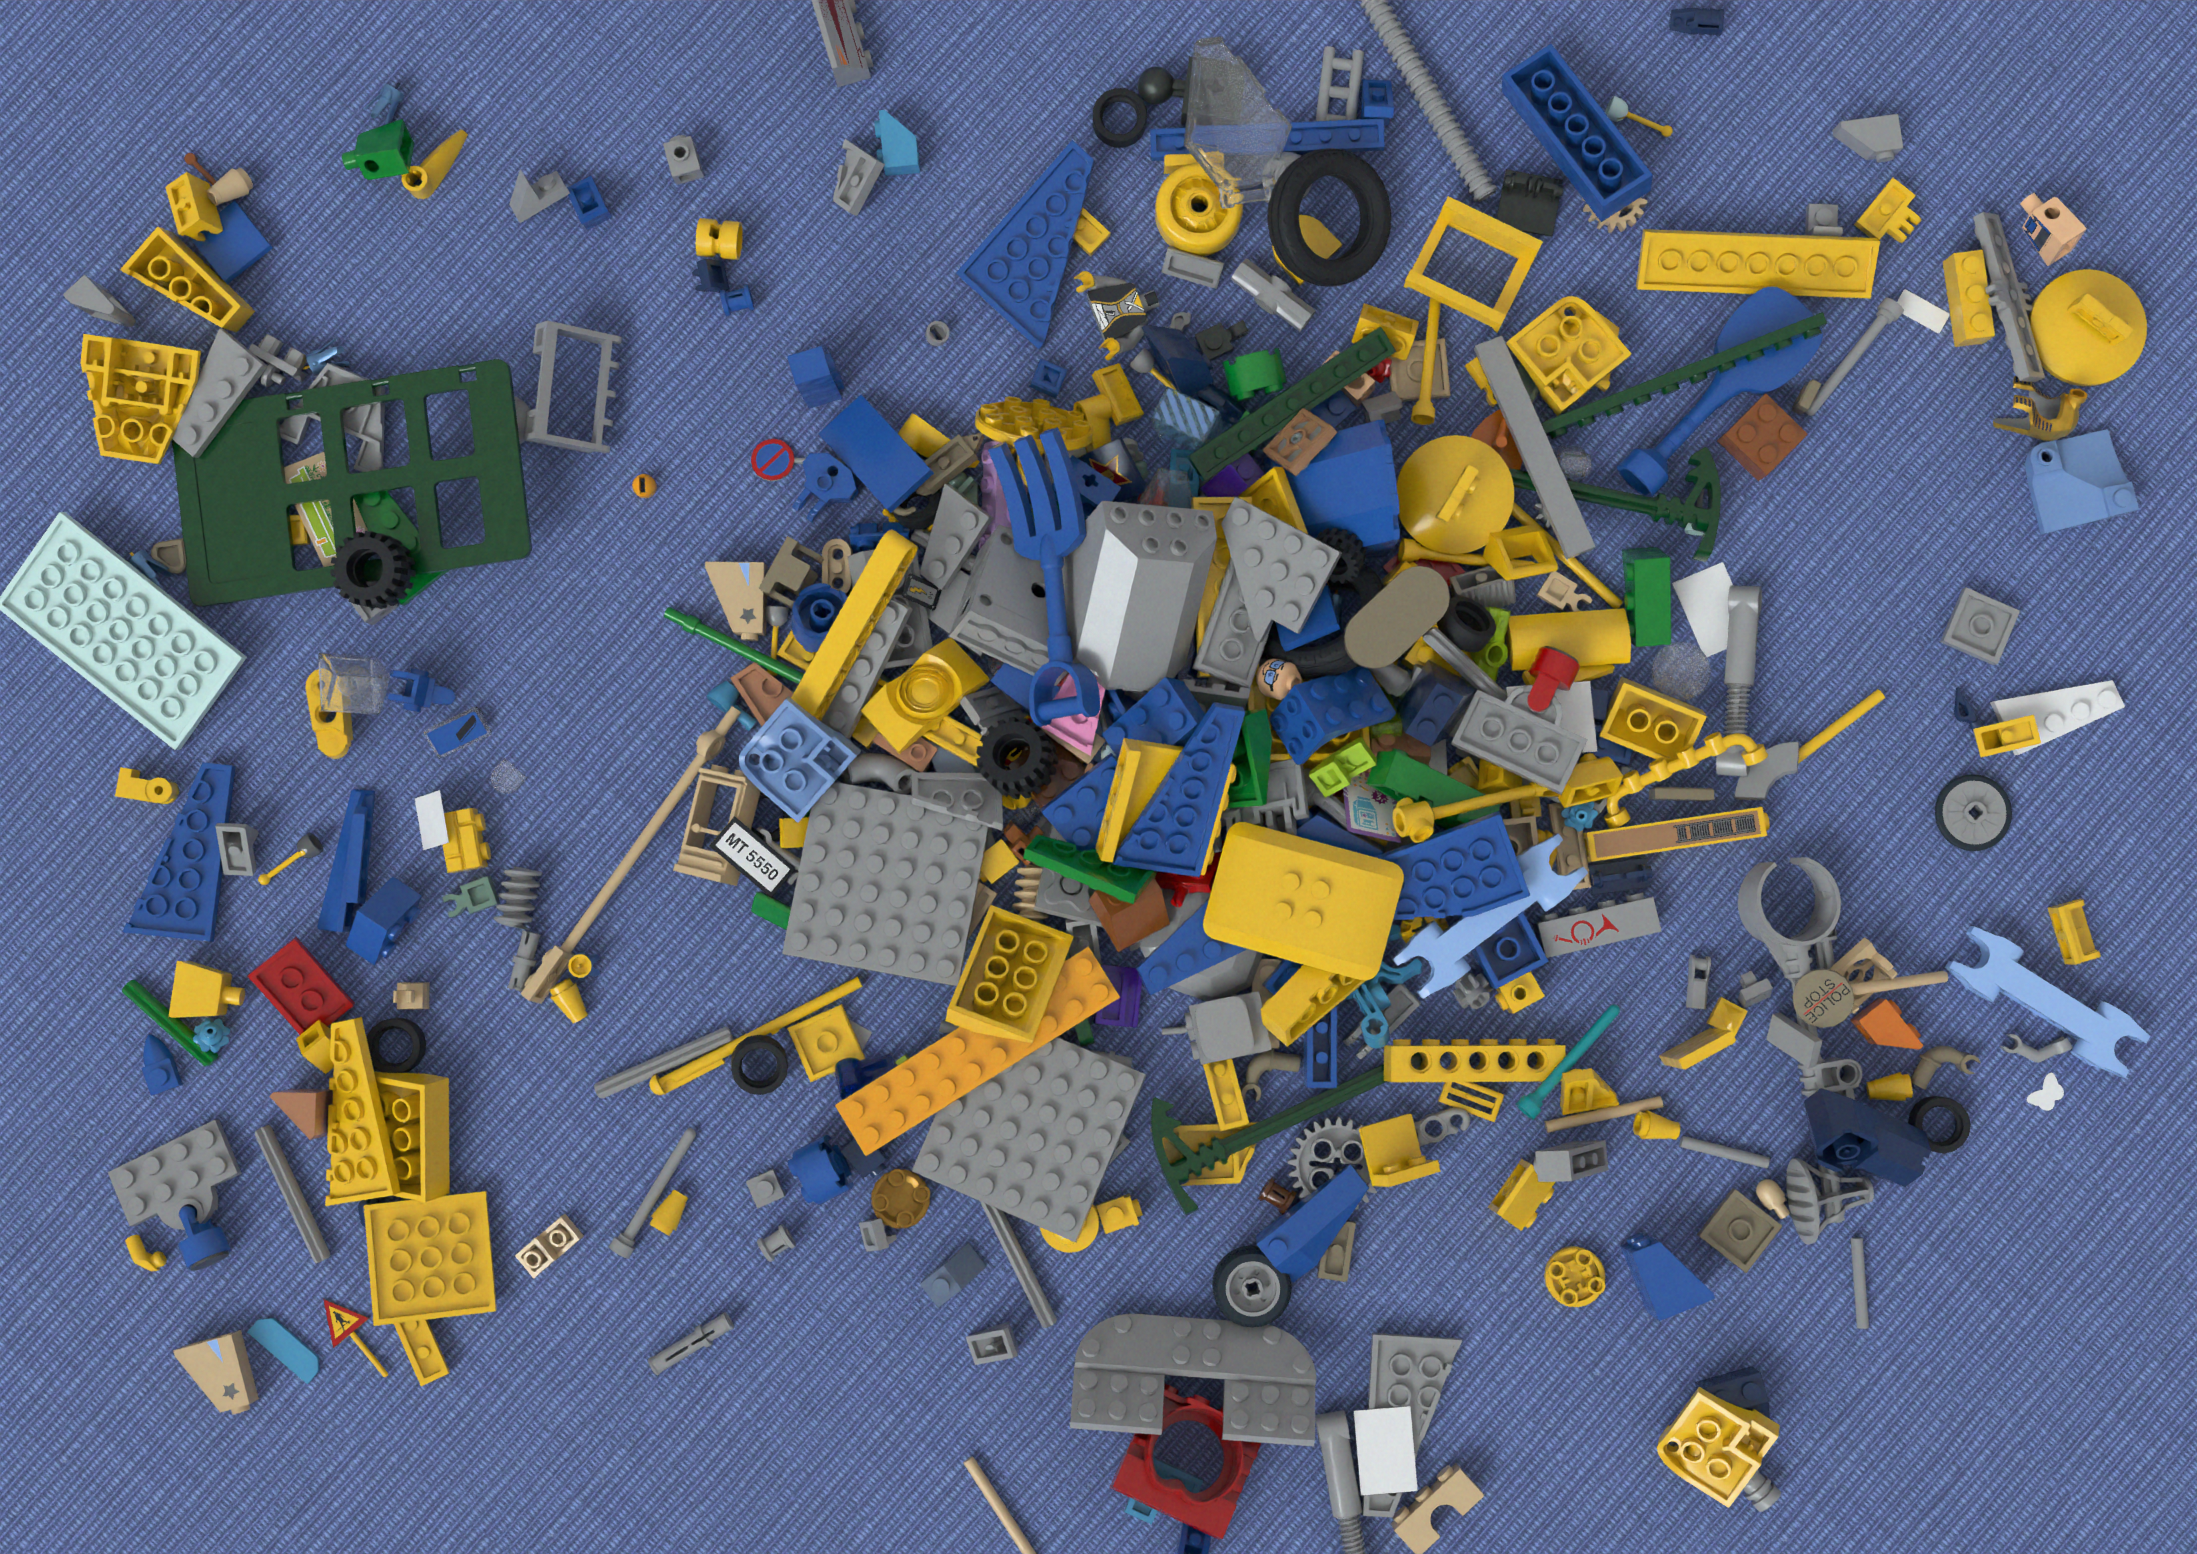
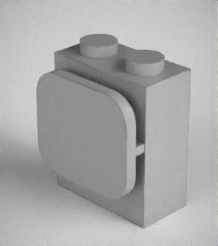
M1259 991L1188 1006L1189 1012L1184 1013L1187 1030L1194 1031L1196 1040L1195 1042H1190L1193 1059H1200L1201 1065L1272 1050L1268 1030L1262 1022L1260 1011L1262 1002Z

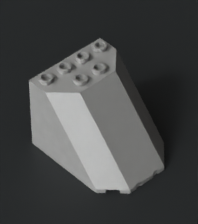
M1101 501L1085 520L1087 536L1072 553L1064 557V566L1062 568L1073 658L1075 662L1088 667L1098 677L1097 682L1104 689L1150 691L1165 677L1174 678L1186 664L1217 540L1213 511Z

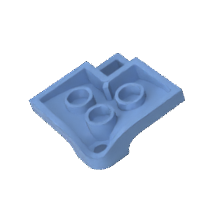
M2108 429L2041 443L2029 450L2025 462L2026 476L2041 535L2095 523L2139 510L2132 481L2129 482L2120 465ZM2042 453H2046L2049 456L2048 462L2042 460Z
M788 696L743 748L739 755V765L745 776L761 792L799 823L861 750L842 733L836 732L816 719ZM752 754L760 756L759 763L752 760Z

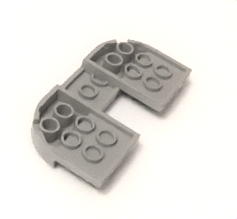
M1122 1314L1098 1323L1089 1330L1080 1342L1074 1365L1070 1428L1161 1435L1165 1375L1224 1379L1222 1440L1314 1447L1315 1366L1305 1347L1294 1336L1280 1328L1268 1324L1255 1328L1243 1327L1227 1320Z

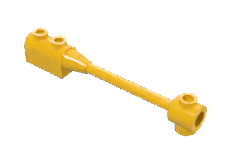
M1588 753L1582 756L1579 763L1575 765L1562 795L1534 782H1530L1528 785L1431 808L1426 801L1414 803L1411 798L1406 797L1401 799L1393 810V824L1399 836H1410L1413 842L1420 843L1427 840L1433 834L1434 820L1530 796L1558 797L1564 808L1616 796L1623 774L1610 757L1596 758L1593 753Z

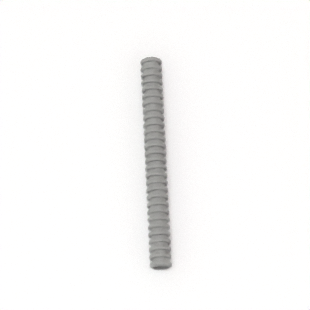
M1358 0L1361 1V8L1366 9L1365 15L1371 17L1369 19L1370 23L1375 24L1374 30L1379 32V39L1384 40V47L1389 48L1387 50L1388 54L1393 55L1392 61L1394 63L1397 62L1396 68L1402 70L1401 76L1407 79L1405 81L1406 85L1411 86L1410 92L1416 94L1414 99L1420 101L1419 107L1425 110L1424 116L1429 117L1428 123L1434 125L1432 130L1438 132L1437 138L1443 141L1442 147L1447 148L1446 154L1452 156L1450 160L1452 163H1456L1455 169L1461 172L1460 178L1466 180L1464 185L1470 187L1469 193L1474 194V202H1481L1493 195L1497 190V186L1491 184L1493 179L1487 177V169L1482 168L1484 164L1482 161H1478L1479 155L1473 153L1475 148L1469 146L1470 140L1464 137L1465 131L1459 129L1461 124L1455 122L1456 116L1454 114L1451 115L1452 109L1446 106L1447 100L1441 98L1443 94L1441 91H1437L1438 85L1436 83L1433 84V76H1429L1428 68L1423 67L1425 63L1423 60H1419L1420 54L1418 52L1415 53L1416 47L1410 45L1411 39L1405 36L1407 34L1406 30L1401 29L1402 23L1396 21L1398 16L1392 14L1393 8L1388 6L1389 1Z

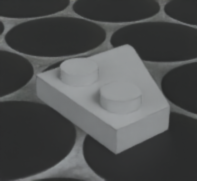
M845 139L842 146L843 149L847 150L845 165H839L838 183L835 187L833 202L857 216L885 164L856 144Z

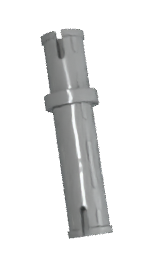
M724 1312L704 1326L702 1324L696 1326L694 1332L657 1355L648 1359L650 1368L656 1375H659L703 1346L708 1348L713 1344V1340L734 1329L731 1318Z

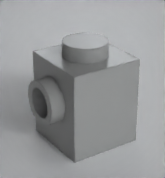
M678 135L672 137L669 142L663 143L671 175L676 185L704 178L697 148L691 136Z

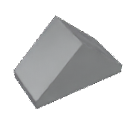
M1009 1321L966 1336L975 1365L1011 1359L1018 1356L1019 1348Z

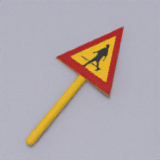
M323 1299L333 1348L350 1335L383 1377H387L388 1372L354 1332L369 1318Z

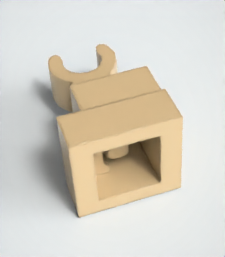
M430 982L397 983V991H393V1003H397V1009H429Z

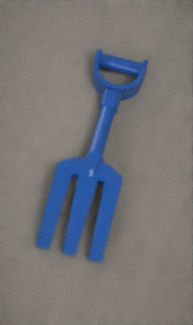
M1058 427L1044 431L1039 437L1051 468L1060 515L1045 464L1032 435L1017 439L1014 442V446L1026 478L1034 520L1022 478L1007 443L996 444L988 449L1006 499L1015 551L1026 558L1040 561V567L1044 572L1049 638H1047L1049 662L1042 665L1034 674L1029 690L1031 718L1040 727L1049 725L1052 719L1083 714L1085 717H1093L1100 710V694L1096 677L1088 667L1081 663L1073 662L1071 636H1068L1062 573L1064 557L1072 553L1087 535L1076 476ZM1068 671L1074 679L1077 695L1052 700V689L1056 679L1063 672Z

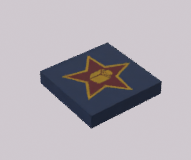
M1122 437L1078 457V459L1084 461L1097 472L1121 487L1113 502H1124L1148 489Z

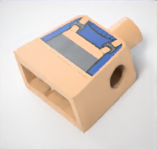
M2032 193L2020 203L2029 215L2022 226L2023 231L2047 266L2070 253L2087 229L2057 197H2053L2043 203L2036 193Z

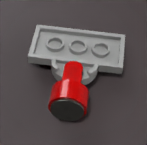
M1544 646L1539 648L1528 671L1530 675L1536 678L1534 685L1520 686L1511 692L1505 702L1477 689L1451 745L1562 795L1588 740L1560 727L1563 716L1562 706L1555 696L1557 689L1570 690L1580 669L1578 660L1564 651Z

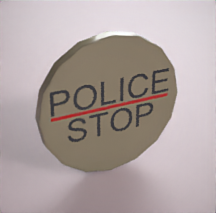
M1816 969L1804 974L1795 984L1792 995L1794 1009L1799 1017L1808 1024L1820 1028L1834 1027L1843 1022L1852 1012L1854 1004L1853 988L1848 980L1837 971L1829 969Z

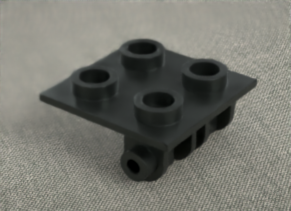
M1506 169L1497 220L1523 232L1552 237L1559 199L1564 189V185H1562L1563 180Z

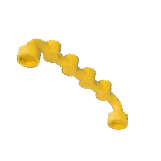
M1720 732L1712 733L1703 739L1706 745L1694 750L1693 745H1687L1676 751L1678 758L1667 763L1664 757L1652 761L1648 765L1651 771L1639 775L1637 770H1633L1624 774L1622 778L1623 784L1619 786L1616 796L1607 798L1606 807L1608 813L1604 816V819L1610 829L1624 825L1631 818L1625 807L1619 808L1618 801L1620 798L1627 794L1637 793L1655 781L1665 780L1679 770L1691 768L1705 758L1719 755L1729 747L1741 745L1745 748L1741 756L1747 766L1765 760L1768 757V753L1763 744H1756L1751 737L1745 734L1734 733L1722 737Z

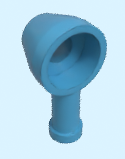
M727 681L714 687L706 695L707 699L724 713H727L731 706L738 709L741 714L737 721L749 731L757 722V719L751 717L736 705L739 691Z

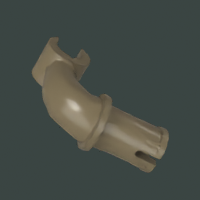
M1936 1046L1926 1051L1923 1055H1919L1921 1060L1910 1078L1911 1083L1926 1090L1937 1067L1941 1068L1943 1062L1954 1063L1959 1071L1969 1075L1975 1073L1968 1070L1965 1063L1969 1060L1981 1062L1975 1055L1960 1052L1951 1046Z
M1271 1048L1272 1050L1255 1056L1248 1065L1245 1082L1240 1087L1243 1100L1245 1101V1094L1249 1089L1255 1090V1102L1260 1099L1261 1089L1258 1086V1082L1264 1071L1272 1072V1069L1299 1072L1300 1055L1275 1052L1274 1048Z

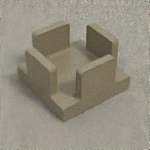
M787 536L759 589L771 599L792 608L794 601L783 596V592L787 590L799 596V593L804 588L815 584L818 578V574L811 570V566L802 561L803 556L819 564H822L824 559L818 553Z

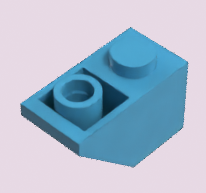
M879 110L880 120L874 121L876 138H881L882 149H877V159L885 164L883 167L885 175L920 173L916 136L887 111Z

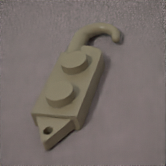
M977 433L961 437L958 434L924 461L934 474L915 492L925 496L933 495L944 484H947L978 459L976 455L983 442L984 435ZM898 506L893 512L897 515L906 516L915 512L916 507L912 506L904 509Z

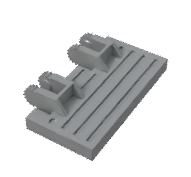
M1293 759L1271 763L1267 804L1263 806L1227 808L1221 814V827L1227 826V832L1233 824L1238 822H1247L1264 827L1263 814H1265L1267 828L1279 831L1277 815L1284 814L1286 833L1296 836V819L1309 818L1303 764L1297 765ZM1221 832L1219 837L1214 840L1213 849L1215 853L1222 851Z

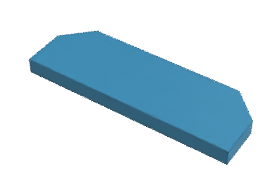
M258 1319L247 1332L306 1384H309L319 1373V1356L277 1319Z

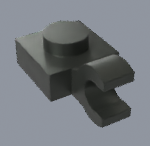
M1244 320L1230 326L1226 330L1222 323H1218L1195 334V338L1202 354L1205 353L1209 360L1212 361L1232 352L1231 342L1248 335V329Z

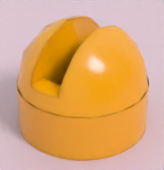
M640 474L633 480L632 489L637 496L646 499L655 494L657 484L650 475ZM645 478L646 492H641V479Z

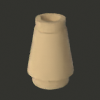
M242 168L230 169L211 188L206 190L210 201L217 206L248 195L249 190L253 188V183L249 175Z

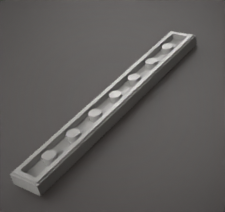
M1503 336L1475 345L1474 351L1566 560L1593 550L1596 546Z

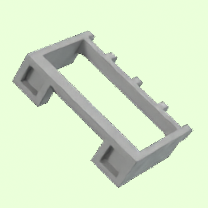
M548 320L536 324L533 354L541 355L536 409L526 411L523 441L585 453H610V446L601 444L603 427H613L612 420L604 419L606 398H616L615 391L607 390L609 370H619V363L610 361L612 343L621 344L622 337ZM557 335L601 344L602 346L591 442L547 434Z

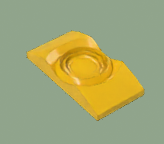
M948 638L923 653L912 667L901 676L886 683L861 709V713L898 754H901L957 708L965 695L975 693L990 679L953 638Z

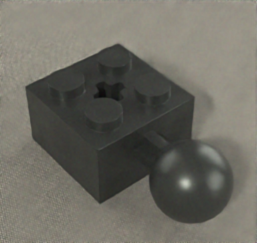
M1189 56L1186 80L1173 79L1168 70L1163 67L1154 66L1146 69L1140 75L1138 92L1144 101L1153 105L1163 104L1171 97L1184 98L1181 124L1200 127L1239 125L1247 64ZM1210 91H1216V97H1212Z

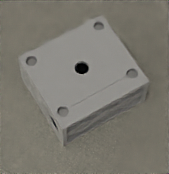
M999 524L977 553L949 637L1034 676L1042 665L1049 662L1047 647L1049 629L1044 572L1040 567V561L1026 558L1015 551L1012 528ZM1065 598L1068 636H1071ZM1068 671L1063 672L1056 679L1054 686L1066 676Z

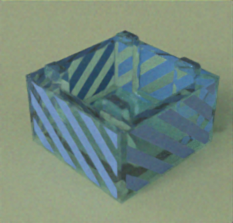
M1166 387L1151 417L1154 428L1159 433L1158 438L1163 440L1166 436L1195 451L1221 434L1224 428L1219 410L1170 387Z

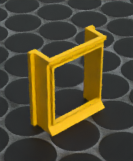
M1448 196L1427 241L1405 279L1403 287H1410L1492 327L1498 333L1543 241ZM1447 225L1518 259L1493 309L1423 275Z

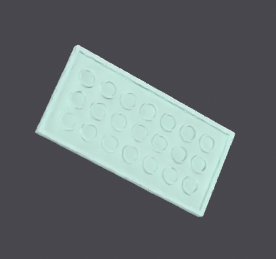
M59 512L0 596V610L174 750H180L247 658L66 512Z

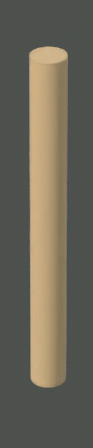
M1937 971L1850 985L1853 988L1854 995L1944 983L1948 981V974L1946 971Z
M1661 1096L1548 1120L1545 1121V1128L1547 1133L1645 1112L1646 1110L1663 1108V1101Z
M971 1456L965 1460L963 1464L1021 1553L1036 1554L975 1458Z

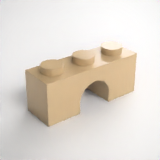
M1457 1463L1452 1467L1450 1465L1444 1467L1436 1476L1438 1480L1431 1487H1423L1415 1495L1416 1501L1408 1508L1403 1506L1393 1516L1394 1521L1391 1523L1393 1530L1415 1554H1423L1440 1538L1438 1531L1430 1521L1431 1514L1435 1508L1440 1505H1450L1463 1516L1485 1496Z

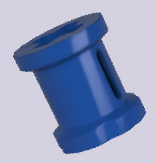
M745 284L741 289L729 292L720 290L721 302L726 316H730L731 312L747 308L750 311L755 310L749 284Z

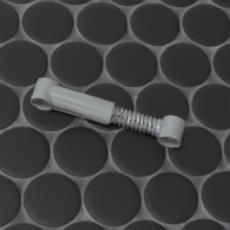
M1731 585L1729 588V624L1724 685H1727L1729 688L1727 690L1729 695L1726 696L1729 699L1726 703L1729 705L1726 706L1728 710L1725 711L1728 715L1725 716L1727 721L1724 722L1727 725L1724 727L1727 730L1724 732L1726 736L1734 733H1747L1745 728L1748 726L1745 723L1748 720L1745 719L1748 717L1746 712H1749V710H1746V707H1749L1747 702L1750 701L1747 699V696H1750L1747 692L1750 691L1748 688L1754 686L1758 620L1762 607L1761 586ZM1734 745L1717 755V775L1748 777L1750 766L1745 764L1741 753L1745 750L1743 746Z
M1340 1410L1315 1415L1332 1515L1340 1520L1337 1524L1341 1525L1338 1529L1341 1530L1339 1534L1342 1535L1340 1538L1343 1541L1341 1545L1344 1546L1342 1550L1345 1551L1344 1554H1367L1364 1552L1366 1550L1364 1547L1365 1543L1363 1542L1364 1537L1361 1536L1363 1534L1361 1531L1362 1527L1360 1526L1361 1521L1358 1520L1360 1518L1359 1514L1362 1513L1345 1411Z

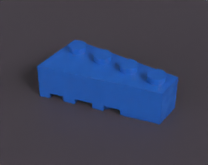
M825 344L787 356L796 387L809 409L842 399L840 390L845 389L844 383L831 353H828Z

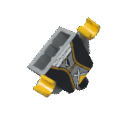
M1082 271L1074 276V279H1080L1083 282V285L1076 288L1078 293H1082L1087 289L1091 290L1087 292V300L1104 341L1099 346V349L1106 348L1110 351L1105 356V359L1111 360L1116 354L1132 350L1144 335L1142 327L1148 324L1145 312L1160 306L1155 291L1152 290L1138 296L1134 283H1127L1124 279L1091 275L1088 271Z

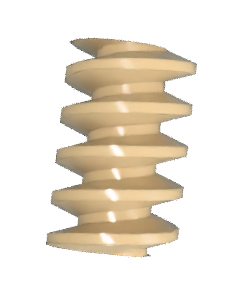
M1027 865L1017 869V873L1025 877L1015 881V884L1022 887L1023 890L1014 892V896L1021 899V902L1012 904V908L1020 911V914L1017 915L1040 923V920L1049 917L1047 913L1034 910L1042 867Z

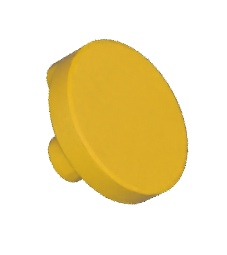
M1569 1246L1555 1252L1546 1264L1544 1272L1546 1287L1549 1293L1565 1306H1586L1595 1301L1605 1290V1271L1601 1261L1594 1253L1583 1247Z

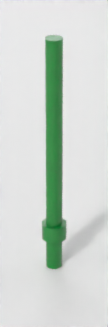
M668 607L664 613L665 618L683 626L684 631L692 635L697 633L797 684L800 683L804 676L803 673L703 624L701 619L691 614L687 616L671 607Z

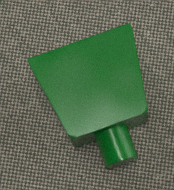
M401 119L359 134L355 150L342 153V161L347 170L360 168L364 178L367 180L408 174L415 143L404 120Z

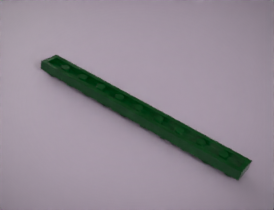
M1821 312L1541 423L1546 436H1551V439L1559 438L1568 433L1567 429L1575 425H1578L1579 428L1587 427L1596 422L1595 418L1606 414L1607 418L1622 413L1624 411L1623 407L1634 403L1635 407L1650 402L1652 400L1651 396L1662 392L1663 396L1678 391L1680 389L1679 385L1690 381L1691 385L1706 380L1708 378L1707 374L1718 370L1720 374L1736 368L1735 363L1743 359H1747L1748 362L1755 361L1764 357V351L1775 347L1776 351L1786 349L1793 345L1792 340L1803 336L1805 340L1814 338L1822 334L1821 329L1827 324L1824 313Z

